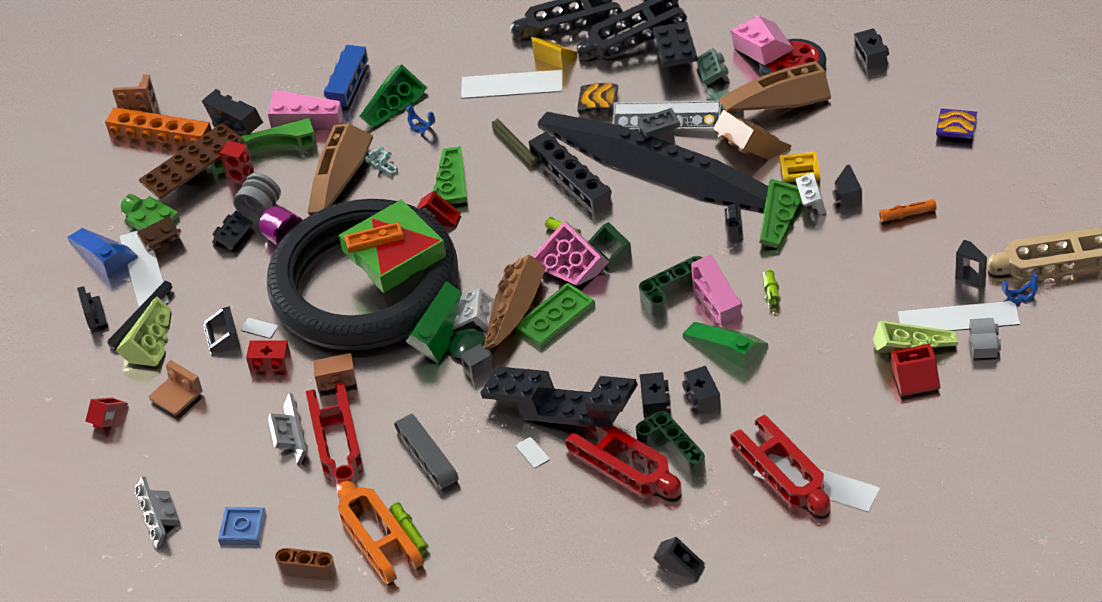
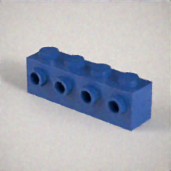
M345 46L344 50L340 53L338 63L335 64L333 74L329 77V83L324 88V97L326 99L340 101L341 106H348L368 62L366 47Z

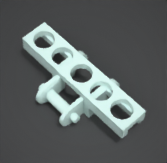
M382 146L376 150H368V156L364 158L366 162L390 176L398 172V167L387 161L392 156L390 151L385 152Z

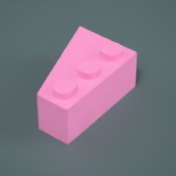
M712 254L691 263L693 290L722 326L742 317V302L735 295Z

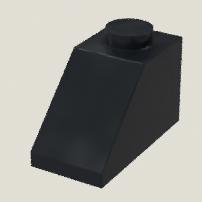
M850 164L845 166L836 179L835 190L832 191L834 200L838 201L841 208L862 203V188Z
M677 537L661 542L653 556V559L666 571L693 580L698 578L705 565Z

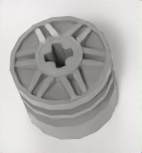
M252 173L247 177L242 188L239 189L234 197V207L237 212L250 221L260 222L264 211L275 206L279 200L281 189L270 177L260 173Z

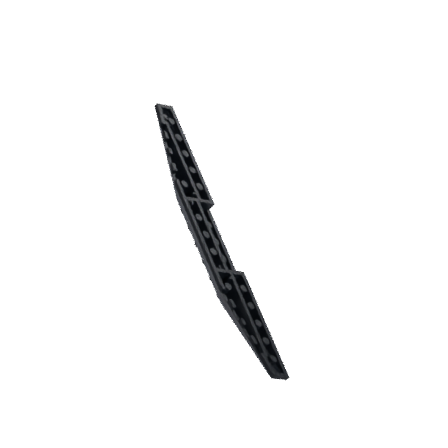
M546 112L537 122L538 126L552 134L560 135L562 140L572 142L576 148L586 150L588 155L593 158L598 157L602 163L699 199L711 198L714 199V202L718 203L727 201L739 207L742 204L751 206V209L754 210L765 209L768 186L717 159L652 136L646 138L644 133L621 125L553 112Z

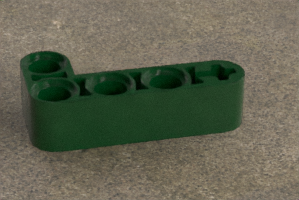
M693 256L643 280L639 284L640 301L651 315L655 317L664 316L667 313L666 298L693 285L691 263L703 257Z
M657 412L636 425L637 440L649 447L661 441L689 474L700 476L705 473V454L667 412Z

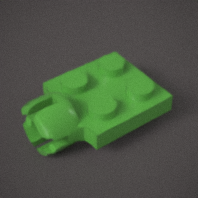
M128 194L127 198H124L120 205L121 212L128 216L126 218L127 224L138 230H142L170 216L172 221L178 217L176 210L151 196H148L146 199H140L133 194Z

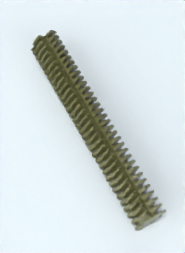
M496 118L495 121H492L491 127L528 165L533 167L538 162V158L499 119Z

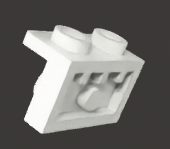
M814 173L796 178L803 205H812L813 209L817 208L819 215L827 213Z

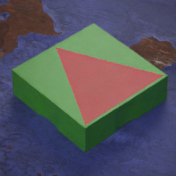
M402 199L339 235L342 251L367 273L370 280L383 293L405 281L412 274L446 257L444 240ZM400 222L404 240L351 253L348 252L344 235Z

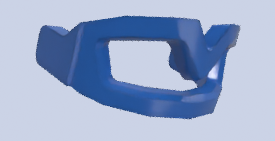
M412 105L406 108L408 123L414 132L420 131V134H423L429 127L435 124L436 120L433 112L427 114L428 122H426L415 113ZM417 119L423 125L417 127L412 120Z
M1036 273L1032 274L1031 281L1017 290H1008L1009 285L1007 281H1003L1002 290L1011 302L1020 304L1021 301L1027 303L1036 295L1038 275ZM1029 287L1033 289L1031 293L1027 296L1019 294L1027 290ZM1018 294L1017 299L1010 295Z

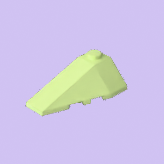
M155 297L122 340L116 352L129 363L156 366L165 353V348L163 347L164 341L167 339L165 333L166 327L169 325L171 308L158 297Z
M879 320L873 338L876 351L882 353H891L894 350L931 344L932 349L958 345L955 331Z

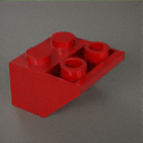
M931 344L891 351V368L901 396L941 389L936 358Z

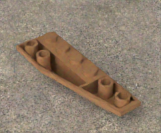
M817 61L782 69L755 79L719 98V102L728 112L791 108L831 99V93L825 71Z
M350 123L333 126L315 172L308 207L309 215L333 204L363 163L374 138L373 135Z
M530 254L519 258L513 264H508L503 271L504 276L497 286L498 291L495 296L483 347L485 350L497 346L511 333L529 309L536 295L546 266Z

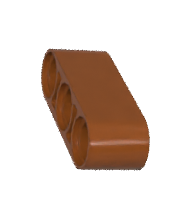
M282 548L275 554L278 570L283 575L330 579L336 574L333 556L328 552Z

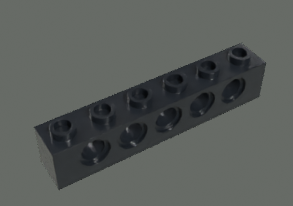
M544 132L528 141L529 149L538 158L537 161L593 213L612 203L610 187L604 185L597 175H593L588 167L581 164L575 155L570 154L567 148L558 143L554 136Z

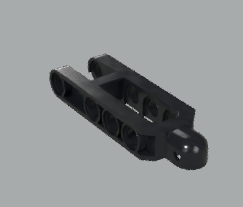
M553 0L531 6L524 14L525 18L512 22L511 34L516 39L531 36L547 40L591 28L593 25L623 11L620 4L611 2L612 0ZM571 3H577L574 7H569ZM561 7L557 12H553L554 8ZM617 9L616 13L609 14L611 10ZM540 11H543V12H544L543 15H541V16H536L538 12H540ZM585 18L583 22L577 23L579 19ZM563 23H568L566 27H560ZM546 28H552L549 32H544Z
M647 0L593 25L588 34L589 38L577 45L579 58L589 60L598 55L603 58H613L653 39V27L686 22L687 15L680 7L671 9L677 3V0H671L667 4H664L665 0ZM640 13L637 18H632L635 14ZM681 14V16L678 19L674 20V17L676 15ZM624 21L622 25L616 26L618 22ZM604 28H608L605 33H601ZM646 29H650L648 33L642 34ZM629 37H634L631 41L626 42ZM614 44H618L616 48L610 49Z

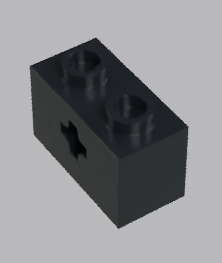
M874 28L854 33V47L867 69L887 64L889 49L887 45L884 46L881 35L877 34Z
M706 365L684 372L682 387L685 393H689L690 404L692 407H696L698 413L721 406L720 392Z
M663 372L639 374L644 417H650L657 412H667V407H671L670 395L665 394V392H669L668 380H664Z

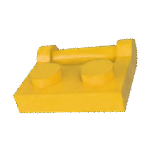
M816 152L779 155L783 182L796 181V178L810 173H814L816 181L820 180ZM810 170H813V172L797 173V174H788V173H792V172H801V171H810Z

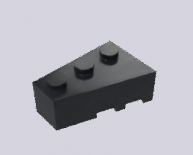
M215 89L202 100L214 127L224 123L236 133L249 135L263 123L255 107L242 101L236 102L232 100L230 95L223 96L218 89Z

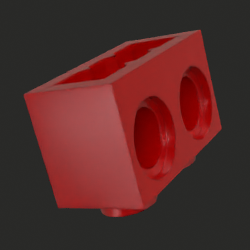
M228 141L220 152L226 178L244 183L247 177L254 172L248 146Z

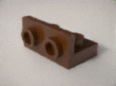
M168 216L138 231L137 236L148 253L152 250L153 252L160 250L168 242L170 244L176 242L182 231L180 228H176L172 219Z

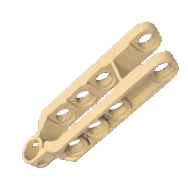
M1102 227L1012 240L1005 248V252L995 253L989 257L988 271L994 275L1010 274L1015 279L1025 281L1031 280L1034 273L1038 275V278L1102 269V248L1082 251L1102 245V237L1095 239V237L1102 235ZM1061 241H1065V243H1063V244H1061V245H1056L1057 243H1059V242H1061ZM1046 244L1044 247L1037 248L1039 245ZM1027 247L1025 250L1019 251L1020 248ZM1063 251H1069V252L1074 251V252H1075V253H1068V254L1055 255V256L1042 257V258L1029 259V260H1021V259H1019V258L1030 257V256H1031V258H1033V257H1035L1036 255H1043V254H1049V253H1050V255H1052V254H1054V253H1056V252H1063ZM1072 262V264L1064 266V264ZM1048 265H1053L1051 268H1045ZM1029 268H1034L1032 271H1026Z

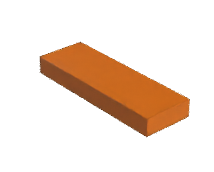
M400 222L344 235L348 252L351 253L404 240V235Z

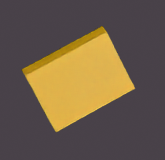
M532 38L534 59L563 70L577 56V51L548 40Z

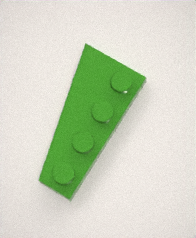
M461 146L443 149L439 163V172L436 175V184L433 188V191L450 204L467 202Z
M775 179L769 181L759 239L760 244L774 248L779 246L801 201L798 186Z

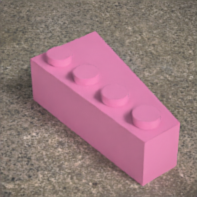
M273 89L268 110L271 128L307 118L310 119L313 129H332L334 125L342 124L343 114L340 101Z

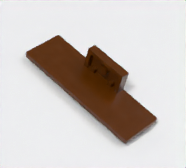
M221 123L141 177L139 182L159 199H162L221 159L220 152L228 141L243 144L244 138L224 123Z

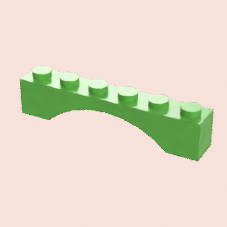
M309 118L241 136L244 138L243 144L248 146L249 153L270 147L302 149L317 144ZM222 159L211 165L213 172L224 170Z

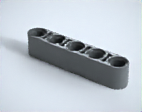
M411 413L394 422L399 436L439 489H443L459 480L455 468L414 414Z

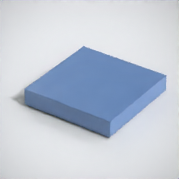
M225 507L218 537L219 544H259L266 513L265 507Z

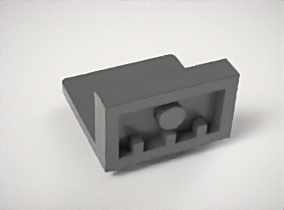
M672 108L638 118L639 132L644 133L646 138L652 136L662 140L674 136V129L680 127V121Z

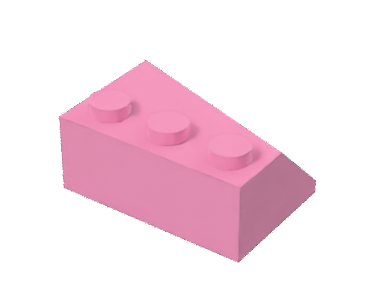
M759 15L730 30L734 49L763 65L793 50L792 45L777 24Z
M565 221L532 256L546 266L545 272L576 286L596 277L609 263L573 226Z

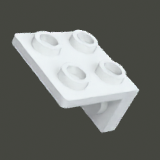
M480 287L462 295L453 330L474 321L476 325L487 331L494 299Z

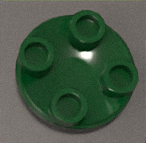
M475 329L460 330L451 336L448 346L449 352L452 356L461 358L462 353L479 344L484 347L485 336Z

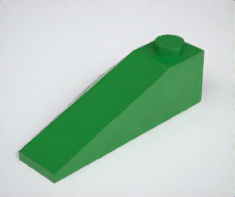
M401 64L395 67L387 76L359 117L371 128H374L416 102L428 87Z
M447 281L406 340L407 343L436 363L440 361L448 349L462 294L460 290Z
M693 322L682 333L685 338L743 370L768 347L767 342L754 335Z

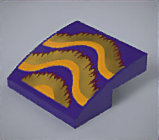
M941 108L936 135L973 139L978 111Z

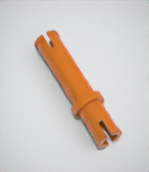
M935 199L903 206L895 205V207L879 210V217L881 222L892 219L901 220L906 216L936 211L937 205Z

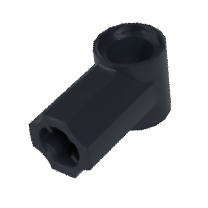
M732 204L724 209L726 237L731 242H737L743 238L741 208Z

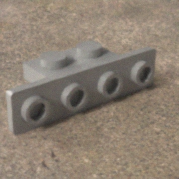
M289 393L284 403L285 414L270 413L268 421L274 447L294 449L296 462L301 463L304 456L307 455L308 447L304 442V431L300 425L301 417L297 413V401L294 400L293 394Z
M141 477L135 486V495L138 496L140 509L145 516V524L148 525L150 538L153 540L155 547H160L165 537L163 525H177L179 517L169 491L150 490L146 477Z

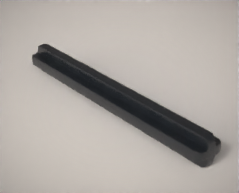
M165 280L107 340L108 346L116 349L154 298L158 297L162 300L173 288L172 284Z

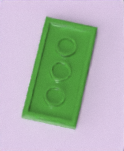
M566 283L522 318L514 330L541 349L594 307L595 300L570 283Z

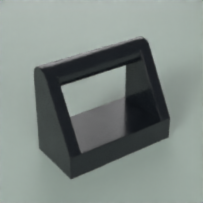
M963 240L956 252L955 279L979 287H985L987 257L972 242ZM970 260L979 262V274L970 266Z
M230 306L220 309L203 322L210 352L213 353L240 346ZM227 324L228 333L215 342L212 327Z

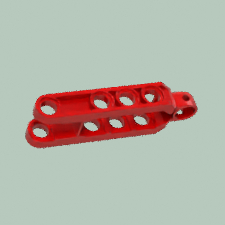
M344 382L334 385L339 404L336 406L320 409L315 389L305 391L323 473L335 478L337 485L344 481H352L354 483L355 472L363 464ZM343 423L350 454L347 456L348 465L336 467L335 460L330 458L324 428Z
M762 415L754 420L755 426L757 425L767 441L760 446H757L741 429L730 434V440L736 450L791 507L806 506L813 514L823 516L830 512L831 501L824 491V473L769 417ZM775 451L782 454L790 462V465L794 466L809 483L803 487L796 486L768 455Z
M613 425L611 428L584 426L601 440L597 445L592 444L575 433H572L564 440L566 448L572 454L642 496L659 493L668 499H673L681 494V482L675 475L669 472L667 457ZM611 447L618 448L627 453L630 458L634 457L644 463L645 467H650L654 471L651 474L644 475L607 453V451Z

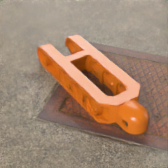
M344 481L338 485L337 494L340 501L338 505L340 520L386 584L397 579L392 565L386 558L400 550L415 569L424 565L420 552L374 489L358 488L352 481ZM358 499L362 506L371 507L376 519L382 522L386 533L389 535L374 542L352 512L350 503Z

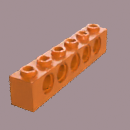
M114 107L105 121L110 135L181 146H189L212 130L210 122Z

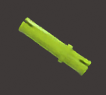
M400 502L393 503L389 511L420 554L425 553L429 546L413 524L412 517L405 512Z

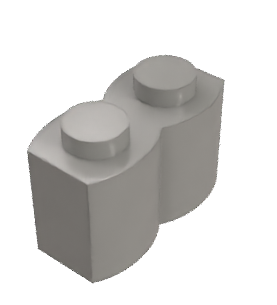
M994 318L969 319L973 358L997 357L998 351H1001V340L996 337L999 335V326L994 323Z

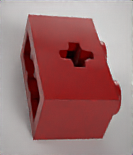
M250 340L246 355L249 371H287L291 354L288 341Z

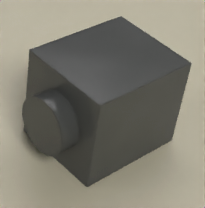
M481 344L461 354L462 366L473 379L493 368L491 361L493 356Z

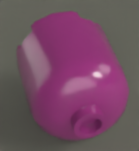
M273 206L265 210L261 215L259 228L265 237L278 246L284 236L303 219L285 207Z

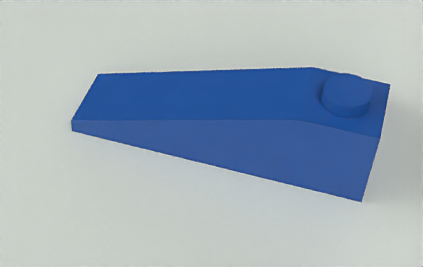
M84 228L67 237L107 277L138 258V255L127 245Z

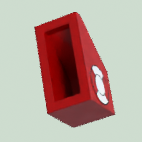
M435 191L423 197L417 208L428 213L443 226L454 227L461 214L460 211Z
M113 397L91 399L85 422L91 423L92 427L97 429L113 426L127 408L128 403Z

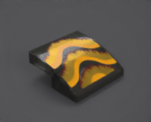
M594 83L581 86L577 108L578 113L584 115L597 111L600 116L614 112V103L617 102L619 86L613 83Z

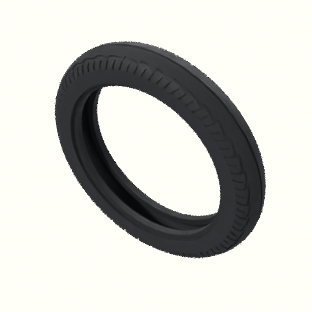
M359 199L326 207L294 226L275 249L267 271V292L271 306L280 321L289 330L302 339L322 347L337 350H365L383 347L403 340L411 334L444 283L447 281L455 287L458 259L449 234L428 213L407 204L444 240L446 257L427 267L420 284L400 302L386 309L368 314H334L318 309L299 294L296 288L302 268L317 251L329 243L340 239L339 235L398 201Z

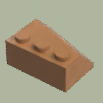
M726 110L722 111L713 128L719 132L718 136L727 140L729 144L735 147L739 146V151L745 154L751 152L768 160L789 150L792 146L787 142L779 140L777 136L770 134L750 120Z

